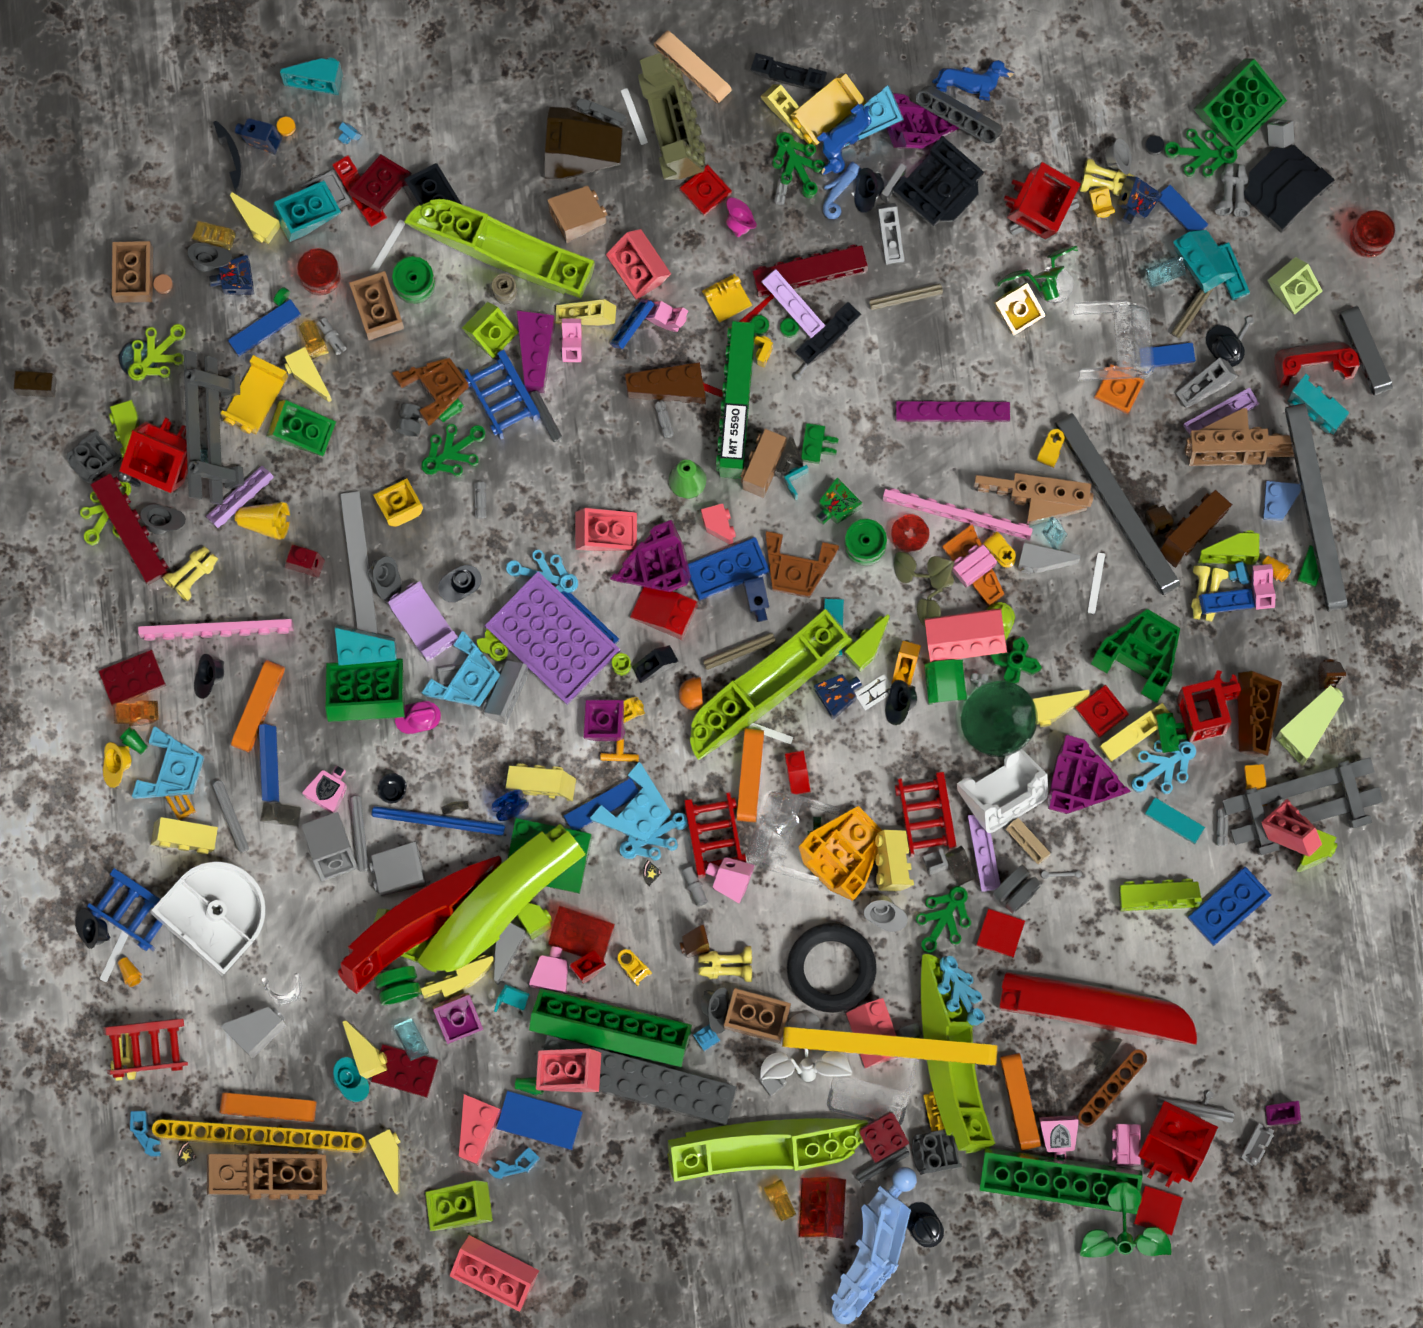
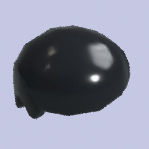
M388 773L380 779L377 794L382 801L388 804L398 803L406 794L407 783L402 776L396 773Z

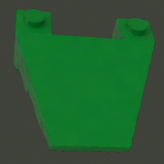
M1146 609L1126 626L1121 627L1115 634L1103 641L1091 665L1107 674L1115 661H1118L1148 679L1140 694L1158 703L1172 679L1180 628Z

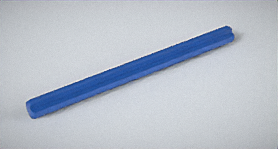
M374 806L372 809V816L376 818L495 835H504L505 825L377 806Z

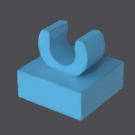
M342 122L339 126L343 133L338 139L344 144H348L351 139L358 141L362 136L349 123Z
M1243 562L1235 564L1237 570L1229 572L1230 580L1232 582L1240 580V583L1243 585L1251 583L1246 564Z
M710 1024L693 1034L704 1052L720 1042L716 1033L710 1028Z

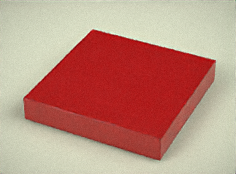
M708 164L705 166L704 172L695 174L679 188L703 216L732 194V190Z
M1106 684L1075 707L1076 711L1098 738L1129 716V713Z
M988 909L976 946L1014 958L1025 920Z
M1145 1186L1134 1224L1144 1228L1157 1227L1162 1229L1167 1235L1172 1236L1183 1197Z

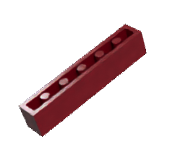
M850 245L847 249L843 250L833 249L822 255L821 253H816L805 259L799 257L788 263L778 262L771 267H758L753 271V280L758 297H763L772 293L761 281L774 269L781 274L793 289L865 273L868 270L863 246Z
M110 473L90 484L145 582L150 585L168 573L166 569L169 567L164 558L160 559L157 552H159V549L155 542L151 543L147 536L150 533L146 526L141 527L138 521L141 519L136 509L132 510L129 506V503H131L127 493L123 494L119 487L122 484L118 477L113 478Z

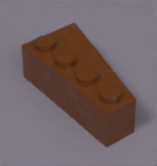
M700 362L625 374L628 398L655 399L667 402L680 401L682 403L693 402L706 405Z
M1214 490L1211 494L1207 493L1201 499L1202 504L1199 507L1195 505L1189 512L1190 516L1187 519L1183 517L1177 524L1178 528L1175 531L1171 529L1165 536L1167 540L1160 551L1173 567L1177 568L1184 555L1187 557L1197 541L1200 543L1208 534L1209 529L1212 530L1233 505L1217 490Z
M1254 671L1238 672V683L1241 687V692L1238 696L1239 752L1252 757L1268 756L1282 682Z

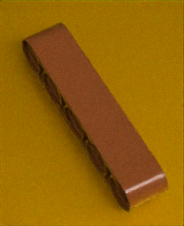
M1137 1049L1131 1052L1080 1111L1077 1118L1078 1124L1081 1127H1091L1147 1062V1055L1144 1051ZM1134 1055H1140L1143 1062L1136 1064L1132 1058ZM1121 1070H1128L1130 1077L1123 1079L1120 1076ZM1114 1084L1117 1087V1092L1114 1094L1109 1093L1107 1085ZM1102 1099L1105 1104L1104 1107L1097 1108L1094 1105V1100ZM1084 1113L1090 1114L1092 1121L1090 1123L1083 1122L1081 1115Z

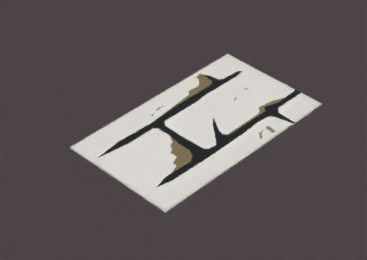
M883 674L855 692L865 711L889 696L891 683Z

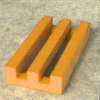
M178 795L174 796L183 812L181 815L170 796H165L178 820L181 821L183 818H187L190 814L196 812L187 795L182 796L190 808L188 811H186Z

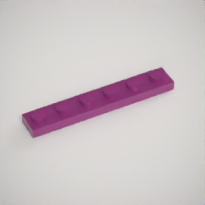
M896 401V422H1010V402Z

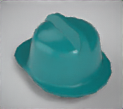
M344 1057L339 1059L333 1068L332 1078L335 1086L340 1089L343 1096L349 1101H363L369 1094L367 1079L359 1074L353 1058Z

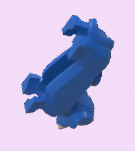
M996 60L990 64L987 72L984 74L973 73V69L963 67L962 70L943 68L932 83H937L936 88L945 93L947 86H955L971 94L980 93L979 100L989 101V92L996 88L999 77H1011L1014 75V72L1007 69L1005 63Z
M858 104L850 110L852 114H856L851 121L836 127L830 134L823 132L817 137L818 141L823 142V153L829 160L828 164L822 169L823 175L830 172L840 173L845 168L842 149L848 143L853 145L860 139L858 135L871 124L872 120L868 114L870 106L864 108L862 104Z

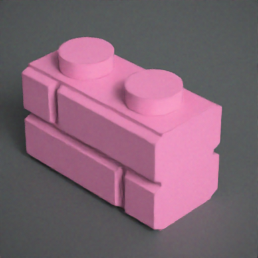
M983 544L979 547L975 545L968 551L969 555L965 558L961 556L954 561L952 571L965 588L997 564L996 559Z
M1117 1124L1115 1129H1112V1141H1115L1116 1149H1112V1161H1116V1166H1139L1141 1164V1158L1138 1157L1140 1152V1125Z

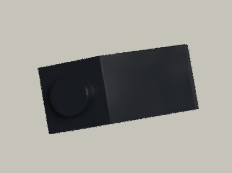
M668 645L654 649L633 665L632 668L639 682L643 683L669 670L679 661L671 646Z

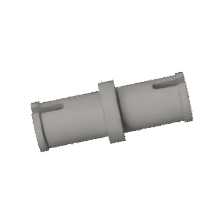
M322 318L321 321L323 323L318 321L317 326L324 334L325 341L330 343L337 355L341 354L340 349L344 352L346 346H344L338 337L339 333L332 328L328 319Z
M691 866L684 869L682 872L689 885L687 888L689 892H692L697 907L707 904L708 900L702 889L703 884L699 881L694 867Z

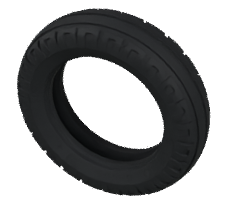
M826 923L808 929L795 941L787 959V976L792 990L807 1006L822 1012H842L858 1005L869 994L876 978V958L872 947L858 931L842 924ZM827 941L840 942L848 946L855 953L859 962V975L852 987L845 992L834 995L824 994L814 989L807 981L804 973L805 959L808 953L820 943Z

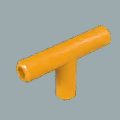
M624 739L616 741V753H601L600 760L638 762L639 755L624 754Z

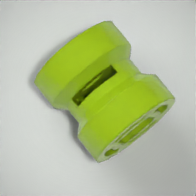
M618 653L612 658V668L617 675L624 676L631 670L630 658L624 653Z

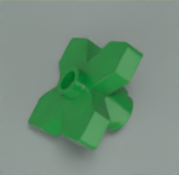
M1024 637L1013 641L1010 653L991 654L990 656L995 666L1007 668L1003 679L1008 688L1019 683L1021 672L1033 676L1042 669L1036 658L1026 657L1029 645ZM1017 660L1019 661V664H1016L1013 661Z

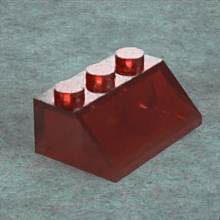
M559 906L548 946L562 948V951L580 957L595 950L604 961L616 927L613 923Z
M835 1177L801 1178L800 1238L843 1239L846 1179Z

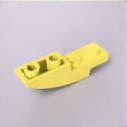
M1161 703L1099 746L1108 760L1112 762L1158 730L1156 715L1170 712Z
M483 955L477 958L478 961L469 962L467 965L456 970L458 975L456 977L449 975L444 977L441 982L431 981L424 984L425 987L421 988L424 998L443 992L445 999H448L467 990L490 970L495 963L493 956Z

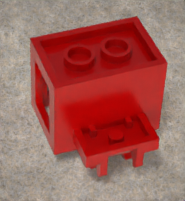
M1041 162L1029 171L1024 183L1012 180V185H1015L1014 190L1019 192L1016 199L1004 196V201H1007L1006 206L1011 208L1007 218L1046 240L1058 232L1081 184ZM1045 173L1048 174L1049 176H1051V177L1055 178L1056 180L1062 182V183L1065 184L1066 186H1064V185L1058 183L1057 181L1051 179L1050 177H1048V176H1046V175H1044V174H1045Z
M165 417L161 427L144 422L132 430L119 471L172 493L184 484L188 473L186 426L182 425L178 435L169 432L172 422L169 421V418Z
M1217 670L1213 680L1181 688L1176 700L1182 722L1185 725L1184 729L1188 742L1192 743L1227 733L1232 721L1226 701L1237 699L1241 692V687L1235 674H1232L1229 682H1223L1220 678L1222 671ZM1211 689L1210 691L1192 695V693ZM1208 700L1213 718L1199 722L1194 703Z
M1164 1101L1138 1154V1157L1146 1160L1144 1167L1150 1169L1147 1177L1151 1179L1156 1170L1169 1177L1165 1185L1168 1188L1172 1181L1179 1184L1182 1178L1192 1183L1205 1159L1218 1126Z

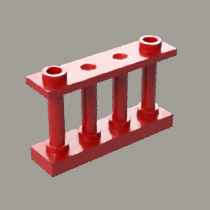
M944 772L936 773V779H933V781L904 786L902 778L898 779V785H895L896 796H900L910 858L914 857L915 849L940 845L948 846V852L956 851L957 845ZM928 789L938 790L939 797L936 800L906 804L904 793ZM936 807L942 811V816H939V819L909 823L908 812ZM938 826L945 829V835H942L941 838L912 841L911 831Z
M730 792L726 793V801L697 806V804H693L692 799L684 800L698 879L706 878L705 872L709 863L720 867L724 860L703 861L702 853H705L707 850L736 846L737 857H732L731 859L747 863L745 853L741 854L733 809L737 808L735 797L731 798ZM729 808L731 819L706 824L696 823L695 816L699 815L698 813ZM732 827L734 838L708 843L699 841V834H702V832Z
M177 1018L103 1027V1035H109V1039H111L114 1069L107 1070V1074L113 1075V1078L125 1077L124 1073L164 1068H171V1071L183 1070V1066H188V1062L180 1061L177 1031H179V1027H184V1019ZM160 1029H167V1032H170L171 1063L161 1064L158 1039ZM142 1031H148V1034H150L153 1065L141 1066L139 1035ZM128 1033L131 1036L134 1067L122 1068L119 1043L121 1034Z

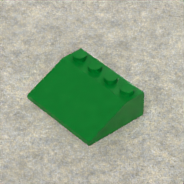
M1244 58L1194 110L1209 128L1237 151L1287 99L1254 58Z
M403 659L350 665L326 663L325 707L328 722L405 717Z
M516 818L508 858L540 832L546 835L556 826ZM564 828L578 842L585 856L557 876L546 887L580 894L592 843V834Z

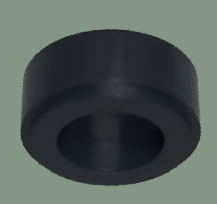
M1150 136L1146 140L1145 149L1151 155H1158L1164 149V141L1160 136Z

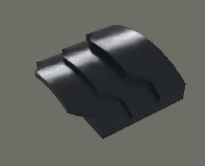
M942 136L932 146L930 154L908 177L904 176L892 189V193L932 226L937 225L939 222H954L979 195L978 181L984 174V171Z
M1295 145L1288 149L1275 147L1249 172V186L1244 191V198L1282 233L1295 221L1296 216L1318 195L1321 196L1334 184L1335 179Z

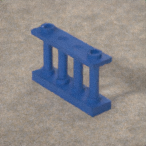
M505 350L497 353L499 359L496 360L495 364L472 376L468 369L464 370L466 376L464 378L468 382L469 387H472L492 423L490 428L493 434H498L500 439L504 438L503 429L525 417H532L534 422L540 419L538 409ZM499 369H505L508 374L505 376V379L479 391L475 382ZM508 385H514L516 389L514 395L488 407L484 400L485 397ZM517 401H523L525 407L521 412L497 423L493 416L494 413Z
M114 868L110 873L112 878H114L111 887L97 907L90 903L87 907L96 918H104L138 941L137 945L145 951L150 949L154 952L155 947L150 942L163 924L156 920L144 939L134 932L150 909H153L161 899ZM124 885L129 888V894L111 918L103 913V910L119 887L122 888ZM141 896L145 899V904L127 929L118 922L133 900Z

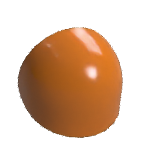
M701 676L687 679L679 688V700L688 710L699 711L703 707Z

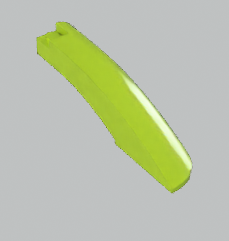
M435 199L419 205L410 212L404 222L414 229L477 260L561 294L567 293L581 299L593 274L594 260L539 240L490 217L486 213L450 200Z
M827 609L823 610L771 655L738 679L729 683L697 712L691 724L690 743L698 760L732 739L773 709L840 654L839 651L853 640Z
M561 824L546 835L540 832L506 859L475 888L440 928L417 962L423 968L432 972L443 970L451 972L467 965L500 939L499 936L510 922L544 887L585 856L578 842Z
M930 954L922 955L921 1012L924 1039L973 1043L972 1027L975 1025L968 1023V1012L960 996L959 1009L951 1012L946 1006V1003L951 1000L953 986L951 978L949 982L951 990L944 995L938 991L937 986L942 982L943 977L940 959ZM927 1060L933 1092L946 1134L954 1136L958 1151L974 1153L993 1146L995 1141L983 1108L975 1064Z
M829 1118L783 1119L732 1124L686 1132L685 1137L667 1140L670 1172L674 1182L727 1172L765 1169H794V1171L838 1163L852 1156L860 1143L863 1144L864 1141L859 1134V1129L867 1125L868 1121Z

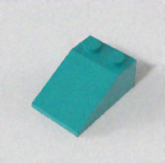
M320 58L283 68L280 71L284 86L339 95L343 72L340 61L334 58Z
M325 181L275 201L273 205V212L277 220H279L289 242L309 234L341 214V210Z

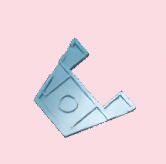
M462 631L454 643V647L466 653L468 657L447 688L430 679L422 694L426 697L480 707L500 677V674L469 636Z
M153 726L149 744L166 748L167 751L157 783L153 784L137 780L132 797L134 799L194 794L204 757Z
M638 762L628 774V777L642 788L618 817H615L601 805L590 817V820L647 842L671 815V811L642 764Z

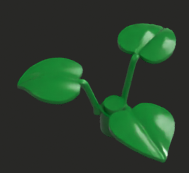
M1078 247L1062 248L1048 255L1047 258H1051V269L1040 272L1035 276H1032L1028 269L1014 271L1002 278L997 286L999 287L1005 281L1028 276L1036 285L1038 291H1042L1045 301L1055 299L1060 296L1056 287V279L1058 274L1065 268L1064 266L1055 267V260L1072 250L1078 251ZM1035 278H1046V280L1042 281V286H1040Z
M1124 1181L1115 1184L1108 1194L1110 1207L1115 1210L1122 1209L1123 1232L1118 1235L1116 1240L1114 1237H1109L1105 1230H1091L1084 1236L1080 1250V1256L1083 1257L1108 1256L1116 1248L1119 1253L1127 1255L1133 1251V1247H1136L1137 1243L1139 1252L1147 1256L1171 1255L1172 1253L1169 1237L1162 1229L1157 1227H1147L1143 1231V1235L1138 1234L1133 1241L1132 1235L1127 1232L1126 1209L1132 1210L1140 1205L1141 1193L1135 1186Z

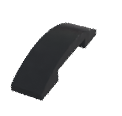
M758 53L755 54L750 69L752 72L770 80L811 90H821L827 72L811 67L804 69L775 61L773 57Z
M214 121L220 144L228 143L236 168L235 171H231L229 174L236 195H239L243 185V167L239 152L228 131L218 121Z
M847 302L817 334L802 344L795 353L807 365H810L830 349L861 316V313Z

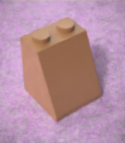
M589 186L547 200L549 213L566 243L606 223L605 216H607V212L603 205L599 206L597 202L599 200L594 190H590Z

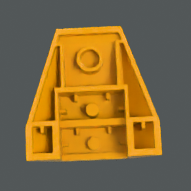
M857 806L807 835L798 846L803 864L830 891L853 901L867 883L878 853L875 838L882 829Z

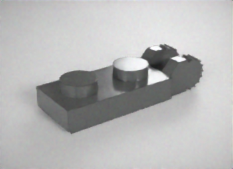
M579 99L576 103L579 112L581 111L583 114L592 113L593 117L599 120L607 119L610 124L618 127L620 125L625 127L627 124L626 116L587 99Z

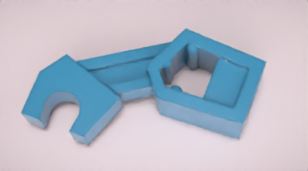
M131 1111L130 1131L134 1133L145 1149L144 1153L151 1157H161L160 1151L154 1152L153 1150L155 1145H161V1141L148 1138L146 1135L149 1131L147 1112ZM143 1122L142 1128L144 1129L142 1131L136 1130L135 1123Z
M528 1147L515 1160L514 1165L509 1166L497 1160L495 1163L500 1166L499 1171L495 1172L490 1168L488 1172L496 1179H503V1177L524 1172L528 1173L540 1160V1157ZM524 1157L530 1162L526 1168L518 1164L521 1163Z

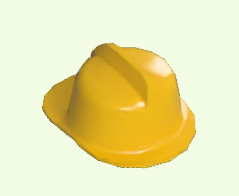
M109 742L105 746L103 777L105 783L110 788H115L120 784L123 772L131 766L132 760L128 746H118L114 742Z

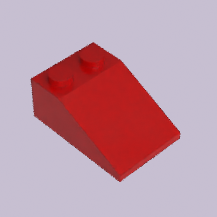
M644 587L630 618L683 640L696 612L698 603L696 600L673 591L668 592Z

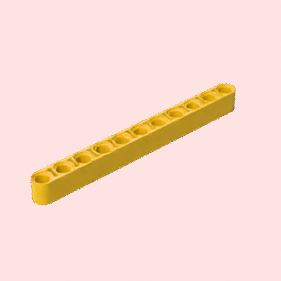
M784 1027L782 1047L995 1066L998 1049L997 1045L794 1027Z
M157 1120L152 1126L153 1134L159 1139L352 1153L363 1152L367 1147V1141L364 1136L359 1133L175 1120ZM160 1125H166L167 1127L164 1134H158L157 1132ZM180 1126H185L186 1133L179 1136L177 1129ZM200 1127H204L206 1129L205 1135L197 1137V1130ZM224 1129L225 1136L220 1139L217 1138V1130ZM244 1130V1138L237 1140L235 1138L236 1132ZM259 1131L264 1132L263 1140L256 1141L255 1134ZM277 1133H283V1141L279 1143L275 1142V1135ZM297 1134H302L304 1137L300 1144L294 1143V1137ZM318 1135L322 1136L323 1142L320 1145H314V1138ZM342 1137V1144L338 1147L334 1146V1138ZM356 1138L362 1139V1145L359 1148L352 1146L353 1140Z

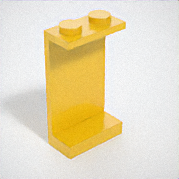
M839 74L790 114L793 119L791 122L795 128L802 131V137L808 144L817 145L820 143L817 139L818 136L823 132H829L851 114L850 110L858 104L864 106L867 102L847 74Z
M253 355L250 359L251 367L240 385V395L234 396L226 412L222 410L221 415L224 419L223 421L228 425L234 426L235 424L241 427V431L256 435L285 384L288 374L285 370Z

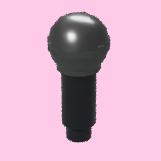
M122 472L118 473L120 482H128L135 487L141 485L138 479Z

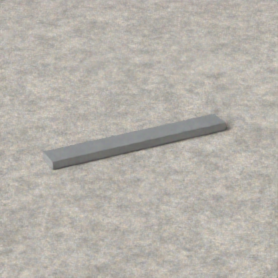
M360 492L340 494L357 628L360 631L378 634L372 583L369 578L370 568Z

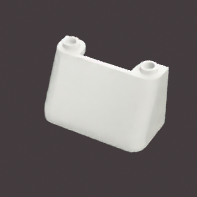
M1017 747L1007 752L1003 767L976 783L971 777L964 778L957 783V790L982 828L988 833H993L1041 804L1048 796L1047 773L1021 747Z

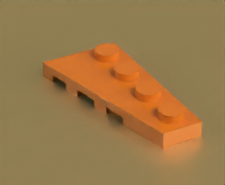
M971 524L944 544L942 549L952 561H955L961 556L965 558L969 555L968 551L975 545L979 547L982 544L973 524ZM993 569L971 584L989 607L1004 596V592Z

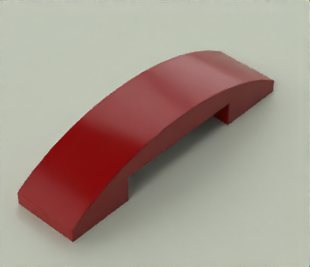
M347 155L332 164L349 193L351 187L361 176ZM350 195L371 228L387 219L383 210L378 213Z

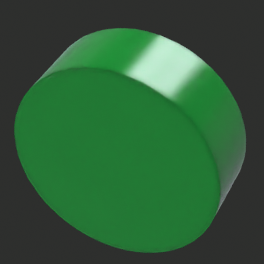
M282 287L276 293L273 299L274 303L278 306L284 304L290 295V291Z
M762 315L752 318L750 323H755V334H765L769 329L768 319Z
M793 318L784 319L780 325L781 334L787 338L795 337L799 332V324Z

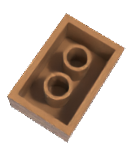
M150 241L112 243V298L115 303L153 302V247Z
M385 271L349 283L368 340L404 329Z
M767 429L764 430L763 434H759L756 441V451L752 450L748 459L750 461L749 467H745L741 474L743 490L762 498L766 495L786 449V437Z
M734 988L724 1029L781 1044L791 1003Z

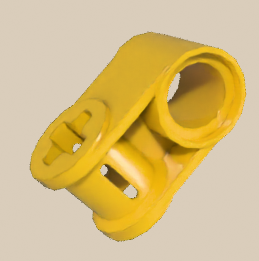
M1053 429L1048 433L1036 461L1053 468L1055 467L1065 438L1061 430ZM1054 436L1058 437L1056 443L1052 442Z
M995 531L982 543L1002 567L1010 568L1015 564V551L999 532ZM1004 555H1010L1011 559L1009 560L1008 558H1006L1004 560Z
M625 949L618 954L619 966L636 986H639V982L647 975L652 974L649 968L631 950ZM624 954H628L631 956L632 961L624 964L621 961V957Z

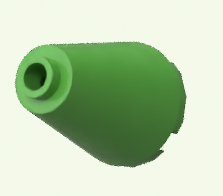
M682 460L669 474L670 488L678 497L692 499L700 495L706 486L707 479L703 468L691 460Z

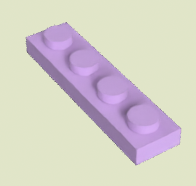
M776 269L761 281L810 338L825 326Z
M1248 388L1187 421L1183 426L1190 435L1191 430H1200L1242 408H1247V411L1257 407L1259 402L1251 389Z
M263 466L259 467L244 481V486L237 487L223 500L222 505L215 507L206 516L207 519L219 528L248 500L252 499L259 490L266 486L274 478L273 475Z
M968 815L981 892L997 890L1000 886L991 833L986 832L974 815Z

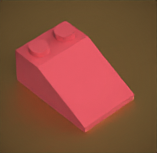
M584 508L575 512V550L634 551L637 547V513Z
M590 1048L538 1051L536 1090L599 1092L601 1052Z

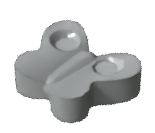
M971 674L970 680L977 684L978 688H981V685L991 686L992 680L988 679L989 675Z

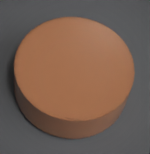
M161 274L154 279L153 285L158 293L167 294L172 290L173 282L168 275Z

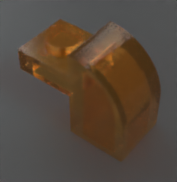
M139 700L134 704L115 703L113 705L114 724L142 726L159 720L158 701Z

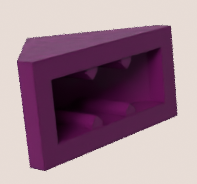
M1299 1101L1266 1106L1268 1126L1298 1124L1301 1121Z

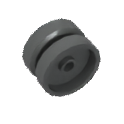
M1023 864L993 894L1000 902L1012 896L1006 903V908L1012 914L1024 906L1042 885L1036 877H1032L1024 883L1030 871Z

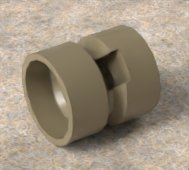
M502 273L493 279L492 291L495 300L500 304L512 303L517 297V287L514 278L509 274Z

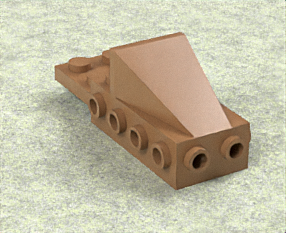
M1242 408L1200 430H1191L1190 437H1187L1186 440L1187 445H1185V456L1189 457V466L1260 465L1266 463L1267 457H1294L1290 435L1277 433L1268 436V429H1263L1262 427L1249 429L1247 408Z
M1015 473L1014 480L976 475L974 488L978 489V492L989 493V491H997L996 494L1008 496V493H1011V501L1015 505L1025 506L1028 503L1027 525L1029 526L1083 511L1086 512L1087 508L1091 507L1094 494L1090 493V483Z
M249 1151V1154H208L207 1195L249 1196V1199L253 1200L269 1197L270 1200L281 1199V1196H288V1200H298L300 1196H307V1200H318V1196L325 1195L327 1191L326 1155L318 1154L317 1151H309L306 1154H299V1151H288L287 1154H280V1151H268V1154H261V1151Z

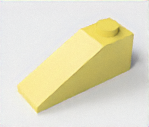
M773 84L760 97L774 114L800 139H803L802 131L795 128L791 122L793 119L790 116L799 106L782 85Z
M232 192L230 194L232 202L251 231L253 238L259 243L265 242L269 244L281 227L279 220Z
M605 299L556 305V324H562V319H581V325L600 326L615 324L616 305Z
M305 347L285 356L287 363L284 366L288 374L292 373L296 380L326 401H332Z
M1089 690L1032 699L1031 706L1035 725H1040V727L1052 725V722H1055L1087 699L1090 694Z
M346 1020L343 1021L359 1074L367 1079L386 1071L387 1058L384 1052H381L353 1024Z
M389 1129L368 1141L394 1193L398 1194L400 1193V1148L398 1146L400 1140L396 1132L392 1133Z

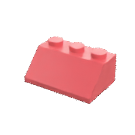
M641 229L627 232L606 254L635 299H639L654 290L671 275Z
M883 998L863 1004L846 1013L852 1033L896 1036ZM860 1054L864 1068L898 1058Z

